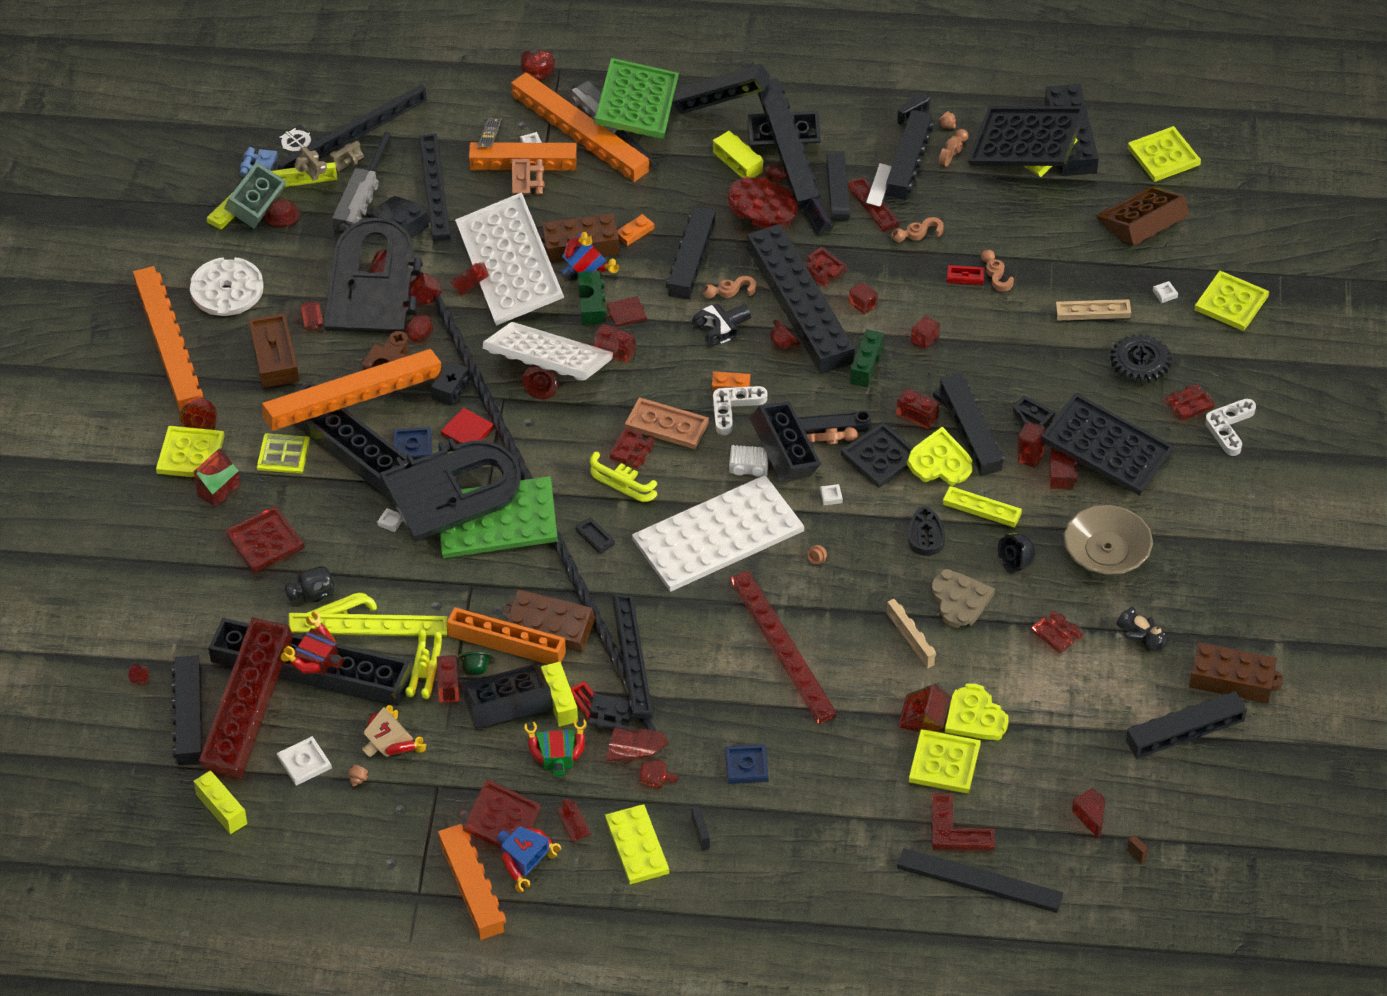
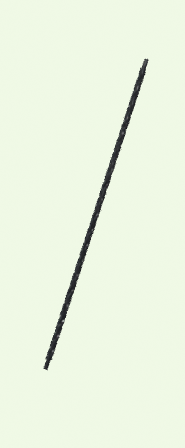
M438 292L434 293L432 296L438 306V313L465 367L468 368V373L472 378L475 388L505 448L515 457L519 464L521 480L533 479L530 471L525 466L519 449L515 446L509 429L504 424V419L498 407L494 404V399L488 387L484 384L479 368L474 364L469 348L464 344V338L459 328L455 325L449 308L445 306ZM557 531L558 541L552 543L561 562L565 566L566 572L583 606L593 609L595 615L593 626L628 695L622 656L612 641L611 634L605 622L601 619L600 612L594 600L590 597L583 578L578 573V568L567 550L562 535ZM639 718L641 723H644L650 737L656 736L657 731L651 719Z

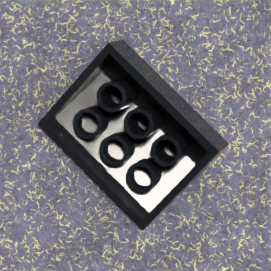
M537 664L460 683L469 713L476 728H487L491 724L506 723L514 718H526L530 714L545 713L549 709L554 708L550 686Z

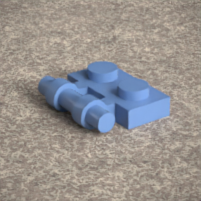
M249 147L244 153V161L240 164L239 175L245 177L254 166L250 165L251 162H258L268 170L273 171L277 159V151L260 149L258 154H254V148Z

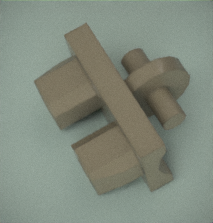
M355 141L352 144H346L343 149L337 152L330 153L332 163L335 162L336 171L339 172L349 165H357V161L364 158V155L361 152L360 143Z
M306 146L301 147V155L296 158V170L299 172L305 171L312 180H318L319 174L326 172L327 164L324 161L318 162L319 156L315 150L309 151Z

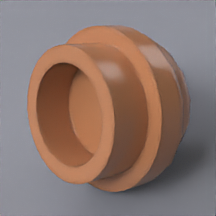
M949 111L938 120L941 123L940 126L944 129L956 128L955 115Z
M814 545L809 549L807 557L812 564H822L826 560L827 552L822 546Z
M354 764L348 771L352 786L366 781L368 770Z

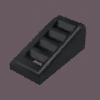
M920 91L898 110L897 123L902 124L908 121L912 110L927 111L930 106V97Z

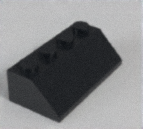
M818 111L790 112L794 115V127L798 128L800 133V143H821ZM748 114L747 127L750 147L775 145L765 114Z

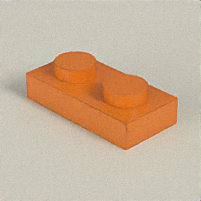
M642 214L618 229V238L628 246L655 229L654 223Z
M713 372L712 391L719 388L750 387L751 374Z

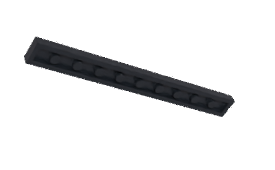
M421 84L310 144L306 148L309 151L315 150L318 153L319 160L427 101L426 88ZM301 150L277 162L278 170L295 168L296 158L300 157Z

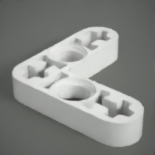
M761 386L719 388L713 393L716 432L720 435L730 434L733 429L731 407L763 405L767 401V390ZM742 394L745 398L738 399L736 395ZM722 396L724 398V402L720 403V397ZM722 409L728 411L726 414L718 413ZM722 421H725L726 427H722Z
M1251 399L1237 401L1210 411L1206 415L1205 424L1223 450L1230 456L1240 454L1242 448V441L1230 425L1250 418L1255 414L1256 404ZM1233 412L1235 416L1230 417L1226 413ZM1226 431L1228 432V435L1223 436L1220 435L1219 432Z

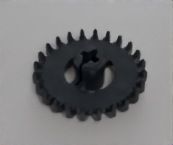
M1133 334L1131 338L1126 336L1124 340L1120 339L1118 343L1114 344L1110 360L1112 361L1111 366H1115V372L1120 370V377L1124 373H1126V380L1133 376V383L1139 377L1142 384L1144 378H1147L1148 383L1151 382V377H1154L1155 381H1157L1158 374L1163 378L1164 372L1168 373V369L1171 367L1172 357L1170 350L1167 349V345L1162 344L1161 340L1156 341V337L1149 338V335L1143 337L1142 334L1136 337ZM1134 350L1133 359L1131 362L1128 359V354L1130 353V351ZM1149 351L1154 355V358H1155V360H1154L1152 363H1150V364H1149V358H1150V353H1149Z

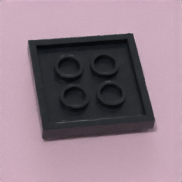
M882 422L843 448L841 456L880 488L909 468L907 461L913 447Z

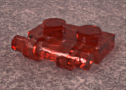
M823 247L809 255V263L803 261L810 274L815 278V281L825 286H828L830 280L827 279L828 276L836 279L847 271V265Z
M1199 384L1187 386L1185 390L1175 391L1165 398L1167 404L1173 403L1172 409L1182 421L1212 409L1215 405V402L1205 390L1201 391Z
M625 427L609 454L610 459L627 464L630 459L634 460L632 466L638 469L640 465L644 464L647 453H650L653 449L655 440L652 437L643 440L641 432ZM637 447L641 448L640 452L635 451Z
M1054 610L1050 613L1052 620L1044 616L1032 626V632L1061 654L1074 643L1075 638L1073 636L1081 639L1084 633L1079 630L1077 625L1068 622L1063 614H1058Z

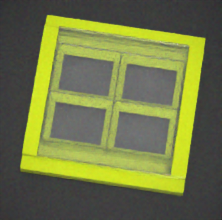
M265 433L257 470L302 474L310 437Z

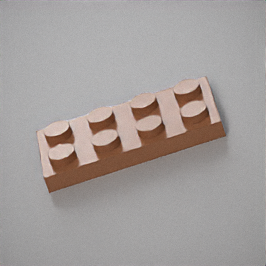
M639 397L625 423V429L696 449L709 424V418Z

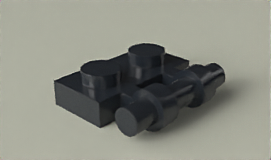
M594 693L589 714L595 715L597 718L589 717L588 725L595 726V729L601 730L605 728L613 730L614 733L618 734L619 732L627 733L629 725L621 724V721L629 723L631 716L629 701ZM604 718L613 719V720H615V721H614V722L606 721V720H604Z

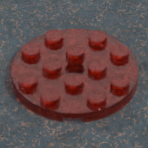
M743 177V179L735 181L728 191L727 201L730 208L739 217H746L752 220V224L769 228L781 224L782 227L791 224V221L795 219L798 212L797 201L791 194V191L769 181L765 177Z

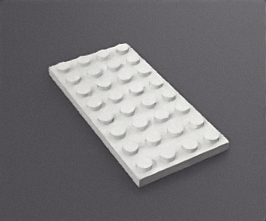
M522 192L455 220L496 326L564 298Z
M764 475L632 534V540L671 592L803 532L804 525L770 480Z

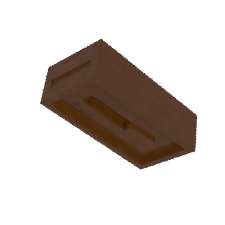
M605 214L542 222V235L539 236L542 243H544L543 246L550 263L566 261L562 256L567 242L576 238L582 232H586L587 237L592 236L591 245L602 256L619 254V238L614 215Z
M285 313L249 319L250 333L262 388L299 382L298 367Z
M519 589L514 601L508 602L504 608L506 622L565 638L567 649L579 652L584 651L595 620L593 609L590 607Z
M1198 642L1189 688L1219 694H1229L1236 691L1240 698L1268 703L1270 692L1281 688L1283 676L1278 671H1275L1277 662L1275 657Z

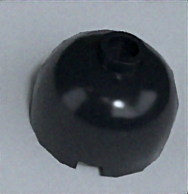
M1009 533L999 540L998 557L1003 559L1005 563L1002 564L1003 567L1009 572H1017L1031 565L1035 557V548L1028 536L1022 533Z

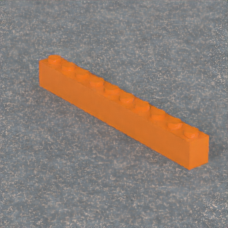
M527 72L511 82V94L515 99L524 103L526 107L531 108L539 116L549 121L551 125L559 128L564 134L569 135L575 142L580 143L588 151L597 155L599 159L607 162L626 178L635 182L649 172V158L605 127L594 124L595 120Z
M154 266L133 271L135 285L179 412L183 413L202 408L201 400L204 399L201 388L197 389V386H199L197 376L192 375L194 368L192 362L188 363L190 358L187 349H183L185 347L184 339L178 335L180 334L178 323L174 324V321H176L173 310L170 311L171 303L169 297L165 298L167 293L165 286L160 284L162 283L160 272L156 273Z
M431 349L264 402L262 403V418L270 429L274 431L434 379L441 372V361Z

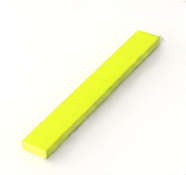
M289 613L288 633L318 634L314 629V625L310 626L306 623L308 616L315 621L314 617H312L311 613ZM319 613L320 620L318 622L323 623L331 635L418 636L419 631L424 630L426 637H434L435 632H440L442 637H447V616Z

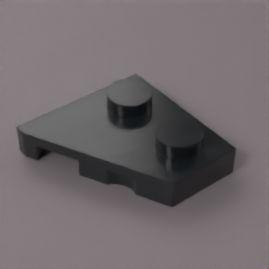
M1025 395L1013 406L1014 414L1034 439L1055 417L1053 410Z

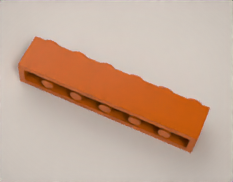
M470 142V170H512V159H530V166L535 165V160L541 159L546 171H576L577 147L576 143H493L492 147H480L478 143Z
M454 607L447 621L448 637L541 663L553 664L562 662L566 654L565 638L470 611Z
M462 824L438 831L439 844L480 940L503 933L504 923H506L503 911L499 912L498 910L499 902L496 895L491 894L492 886L488 878L485 879L482 862L478 863L476 859L478 858V853L475 846L471 847L470 845L471 837L468 830L464 831Z

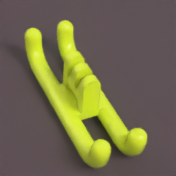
M594 452L591 455L590 473L596 480L637 501L648 502L657 496V491L653 490L657 486L655 480L650 481L646 485L639 484L634 481L638 471H632L630 467L625 469V465L622 463L614 471L597 461L600 457L599 452ZM629 487H631V488H633V489H635V490H637V491H639V492H649V491H650V493H648V494H640V493H638V492H636V491L630 489Z
M355 593L308 613L315 611L320 614H348V609L363 603L371 611H375L377 605L366 594Z
M420 630L410 683L405 692L407 697H413L418 678H426L425 687L422 689L421 695L422 698L429 699L440 656L442 634L440 632L434 633V646L430 660L429 651L425 649L426 632Z

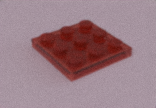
M277 506L225 530L226 536L253 573L305 548L304 542Z
M486 778L463 831L501 849L502 843L497 841L499 833L505 830L512 834L518 827L532 828L542 805Z

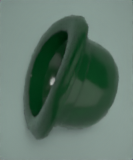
M483 651L465 652L457 656L462 661L463 670L469 675L484 674L488 668L489 661L494 659L490 653Z

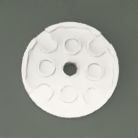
M223 257L211 260L195 271L191 278L190 293L196 306L209 314L219 316L241 314L254 306L263 293V279L259 269L251 262L236 257L234 260H224Z

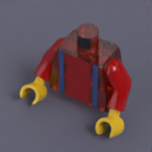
M313 611L311 615L315 621L308 616L306 623L310 626L314 625L315 628H311L295 651L292 647L287 646L281 654V659L283 661L290 660V664L303 674H324L330 665L340 668L343 663V657L337 655L335 639L324 624L318 622L320 620L319 613Z

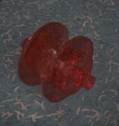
M772 163L768 168L764 169L768 180L773 177L774 181L777 182L781 177L785 176L782 165L775 167V163Z
M134 664L129 670V681L138 685H144L149 679L148 667Z

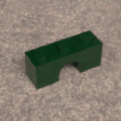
M600 271L578 272L579 298L587 297L580 299L581 325L603 324V316H607L606 305H602V302H606L605 291H601V289H605L604 278H600Z
M866 329L851 367L850 384L869 387L873 376L875 360L879 361L883 350L884 333Z

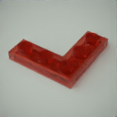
M932 793L933 849L995 850V828H953V794Z

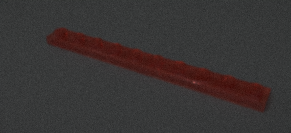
M750 571L732 576V584L818 724L837 717L836 710Z

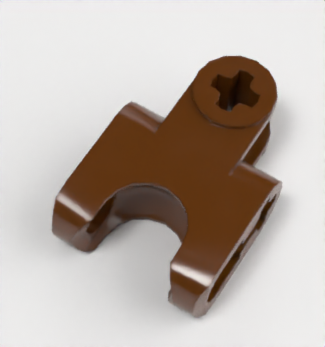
M395 331L390 335L384 346L376 343L363 362V370L410 356L407 355L409 348L406 333Z

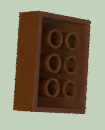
M1151 186L1096 216L1122 242L1138 245L1142 240L1153 237L1155 233L1168 229L1174 223L1181 222L1183 218L1189 215L1184 195Z

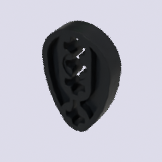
M926 506L918 508L910 521L908 532L909 547L915 553L923 556L935 555L945 545L943 524L938 515ZM924 530H928V548L925 546Z

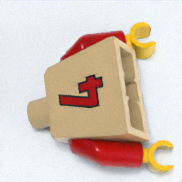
M388 705L380 712L370 716L364 731L370 742L362 750L369 757H372L378 750L384 756L389 757L413 750L419 753L424 752L427 744H422V737H417L415 742H413L411 735L396 720L398 718V710L393 711V707Z

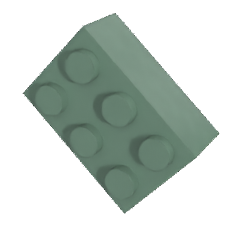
M256 162L228 198L224 209L252 228H255L270 206L273 205L282 193L286 181Z

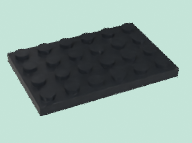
M989 106L969 155L968 163L969 165L1066 166L1087 110L1085 106Z
M1077 393L1072 396L1040 439L1042 443L1139 496L1174 449L1173 445Z

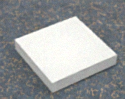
M313 736L277 753V758L295 786L332 769L331 763Z

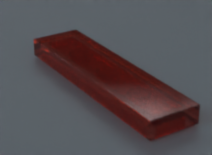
M864 176L848 182V188L883 232L899 226L898 219L883 200L881 206L866 203L872 186Z

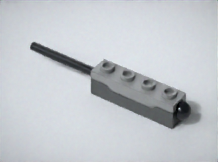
M589 81L581 85H574L571 89L572 104L595 120L602 93ZM603 126L649 158V165L653 169L658 167V163L628 135L630 131Z
M384 133L368 170L355 168L332 217L334 231L342 234L348 227L361 221L362 216L366 214L367 205L371 203L373 192L377 190L379 183L374 171L391 137L390 133Z

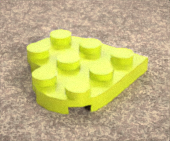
M943 427L915 446L907 461V465L912 473L923 482L940 477L947 484L954 486L957 483L966 481L972 472L971 457Z
M965 684V687L960 688L958 691L956 689L952 695L945 733L984 740H1000L1008 728V715L1001 710V706L992 703V696H989L988 692L981 685Z

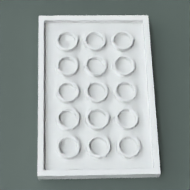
M514 322L509 323L485 340L482 348L492 354L505 355L508 359H519L525 364L538 365L544 370L551 369L561 375L568 374L574 376L577 380H586L612 360L613 352Z

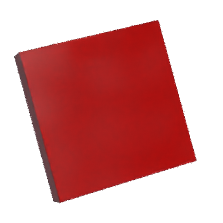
M463 408L441 430V436L447 439L452 438L456 444L483 440L494 429V424Z

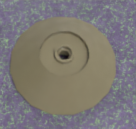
M1114 505L1092 506L1078 512L1068 522L1064 533L1066 550L1073 560L1089 571L1104 575L1124 574L1138 568L1149 557L1153 546L1151 529L1142 517L1129 509Z

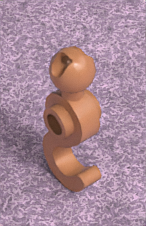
M965 129L957 130L955 136L947 140L945 148L942 149L939 156L940 165L947 167L953 155L961 151L963 142L968 139V132Z
M930 217L925 219L922 224H909L907 230L895 229L892 232V239L899 243L904 241L906 237L911 240H920L925 236L930 226L937 227L936 236H940L943 233L944 225L940 219Z
M984 250L981 253V260L987 263L986 273L992 277V286L998 291L1010 290L1013 287L1014 278L1010 277L1007 282H1000L999 280L1004 274V263L995 259V254L992 250Z
M741 276L735 282L723 280L719 283L718 287L710 284L705 285L702 294L709 299L713 298L716 294L724 298H731L739 291L742 285H748V295L751 296L756 291V281L749 276Z
M848 427L842 432H837V428L826 429V433L806 435L810 442L827 441V444H837L840 439H845L847 442L855 441L858 433L854 428Z

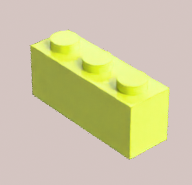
M731 131L713 140V153L746 182L763 173L764 162L762 157L752 151L748 145L744 144Z
M561 662L541 666V672L550 686L554 706L553 712L558 726L572 724L576 718L578 722L577 705Z
M211 770L194 780L196 795L230 834L247 824L245 809Z

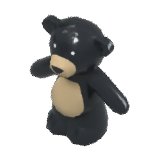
M1133 606L1123 611L1117 620L1116 625L1127 631L1124 634L1125 638L1145 640L1146 645L1152 651L1163 649L1170 640L1169 635L1161 631L1160 627L1155 626L1152 617L1146 620L1143 616L1136 613V609Z

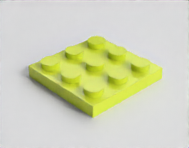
M1174 126L1129 142L1127 146L1128 150L1154 182L1201 164V159Z
M1219 271L1195 304L1194 310L1245 331L1268 298L1269 291Z
M168 426L156 467L157 474L199 478L196 474L199 471L204 475H213L224 441V431Z
M921 729L909 776V783L969 794L981 740Z

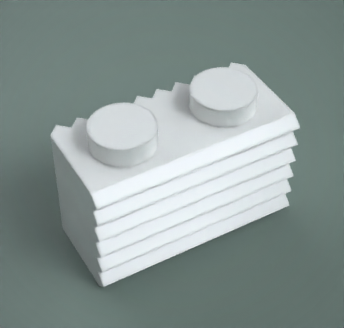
M731 446L729 473H734L735 475L750 474L756 477L768 475L769 457L764 447Z

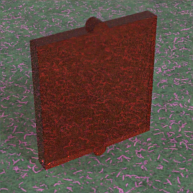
M638 296L607 303L610 318L613 319L616 327L647 320L644 306L641 305Z

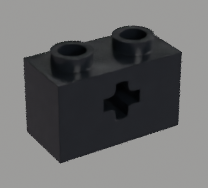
M447 361L431 386L432 399L453 405L456 399L460 398L463 388L467 387L470 382L468 368Z

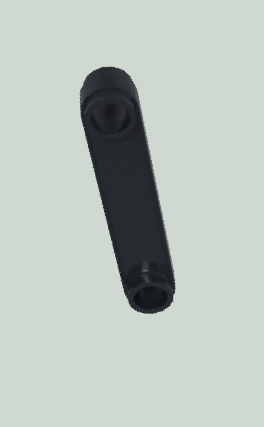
M865 410L855 413L798 417L806 434L826 433V429L837 428V432H841L848 427L859 431H867L871 426L870 413Z

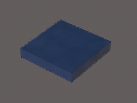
M431 427L393 430L394 447L407 456L410 453L413 460H417L432 454Z
M766 745L725 747L728 784L768 782Z

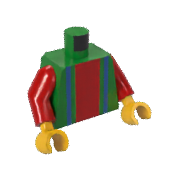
M577 718L575 719L574 726L577 728V733H575V730L536 732L537 736H535L536 723L533 722V731H529L527 724H525L524 731L529 735L527 740L530 754L538 763L543 764L545 770H553V775L556 777L563 776L565 769L572 768L573 762L578 760L584 751L585 733H583V730L587 726L585 719L582 727L577 726Z

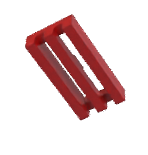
M948 265L947 283L983 285L984 267Z
M586 681L571 687L575 703L586 719L589 720V717L592 716L597 717L589 714L588 709L590 710L591 703L581 690L583 688L592 700L594 692Z

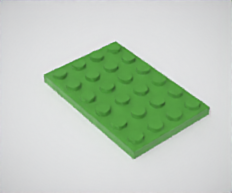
M611 58L594 124L664 139L679 73Z
M551 476L521 480L516 497L506 507L440 532L443 558L557 542L558 536ZM481 487L461 489V491L465 494Z

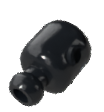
M318 566L301 572L297 583H287L284 588L290 601H295L298 597L303 596L307 602H312L317 599L321 601L324 597L331 595L334 592V583L327 567Z

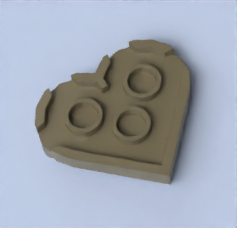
M949 569L943 570L932 583V593L935 596V600L940 603V615L943 617V622L955 628H960V626L967 624L971 626L995 594L994 588Z

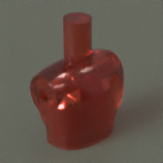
M660 760L642 762L639 782L657 789L663 786L665 780L677 782L678 775L666 772L665 762Z

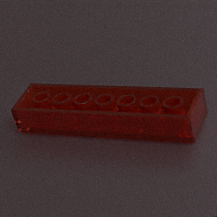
M255 617L251 618L199 760L204 770H211L214 773L242 779L284 664L281 654L287 646H290L294 636L289 625Z

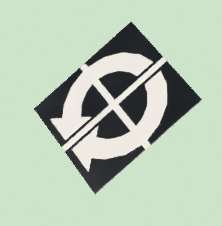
M300 124L273 139L289 155L300 151L301 147H307L318 141Z

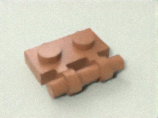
M512 159V195H517L521 192L523 195H530V188L536 189V195H543V188L545 187V182L543 181V160L537 159L535 160V165L530 166V159ZM530 173H536V181H530Z

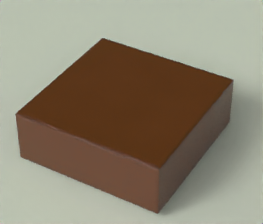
M1136 836L1129 838L1127 851L1142 864L1147 860L1148 847Z

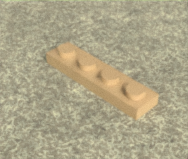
M1129 299L1056 302L1057 320L1131 318V307Z
M895 599L888 601L887 614L927 669L934 666L936 656L934 648L928 645L924 634L917 630L914 621L905 614L903 606L899 605Z

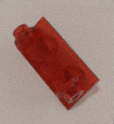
M484 262L474 263L473 266L466 270V275L461 273L452 279L451 285L454 288L457 287L460 296L489 276Z
M568 798L564 799L562 808L557 809V812L572 841L592 835L577 804Z

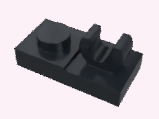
M811 197L803 211L816 234L823 235L826 230H832L834 223L830 222L831 218L824 212L818 198Z

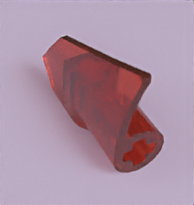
M615 727L607 751L606 761L651 757L667 746L668 741L661 732L647 729H639L635 732Z

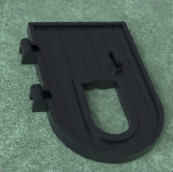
M368 218L354 223L341 234L334 250L324 322L325 330L377 333L402 331L405 333L407 315H417V298L413 296L409 298L412 276L422 275L420 268L423 267V262L419 257L414 258L415 253L412 240L408 232L401 225L385 218ZM371 236L382 238L384 236L388 240L384 272L366 273L365 271H359L362 245ZM350 286L353 287L352 299H349Z
M450 438L448 445L444 446L442 442L438 443L439 452L417 460H413L410 453L407 454V459L404 461L400 457L396 458L397 467L381 472L380 479L414 542L501 510L510 504L519 491L521 479L520 467L515 457L507 449L493 442L475 440L456 445L453 439ZM484 465L495 466L501 471L502 477L497 482L465 494L462 493L460 485L456 483L457 480L454 478V476Z

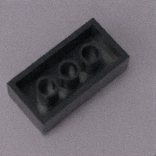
M789 401L760 405L749 417L781 482L810 477L819 468L821 462Z

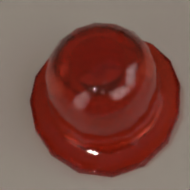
M280 198L271 203L264 217L266 222L271 225L287 226L295 223L300 218L301 213L295 204L287 199Z
M773 320L775 326L770 333V339L778 348L788 349L795 342L800 345V341L780 321Z
M536 365L529 367L523 373V387L531 396L543 400L555 395L558 389V381L551 370H544Z

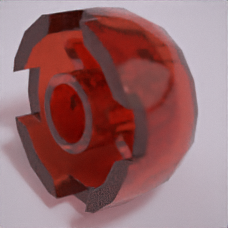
M530 50L522 53L521 69L523 73L527 72L538 81L548 78L554 71L555 59H553V54L538 50V53H530Z
M201 397L193 398L182 407L179 421L187 428L214 430L217 424L218 413L211 401Z

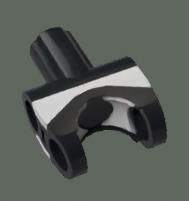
M714 304L696 313L692 323L696 328H713L706 335L705 340L709 345L714 346L735 338L739 333V328L736 325L751 319V314L745 304L726 312L720 304Z

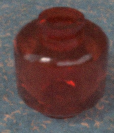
M415 315L406 326L407 336L414 342H424L433 331L432 320L427 315Z

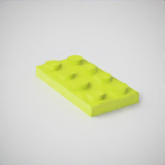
M644 804L605 815L607 826L630 885L669 874V867Z

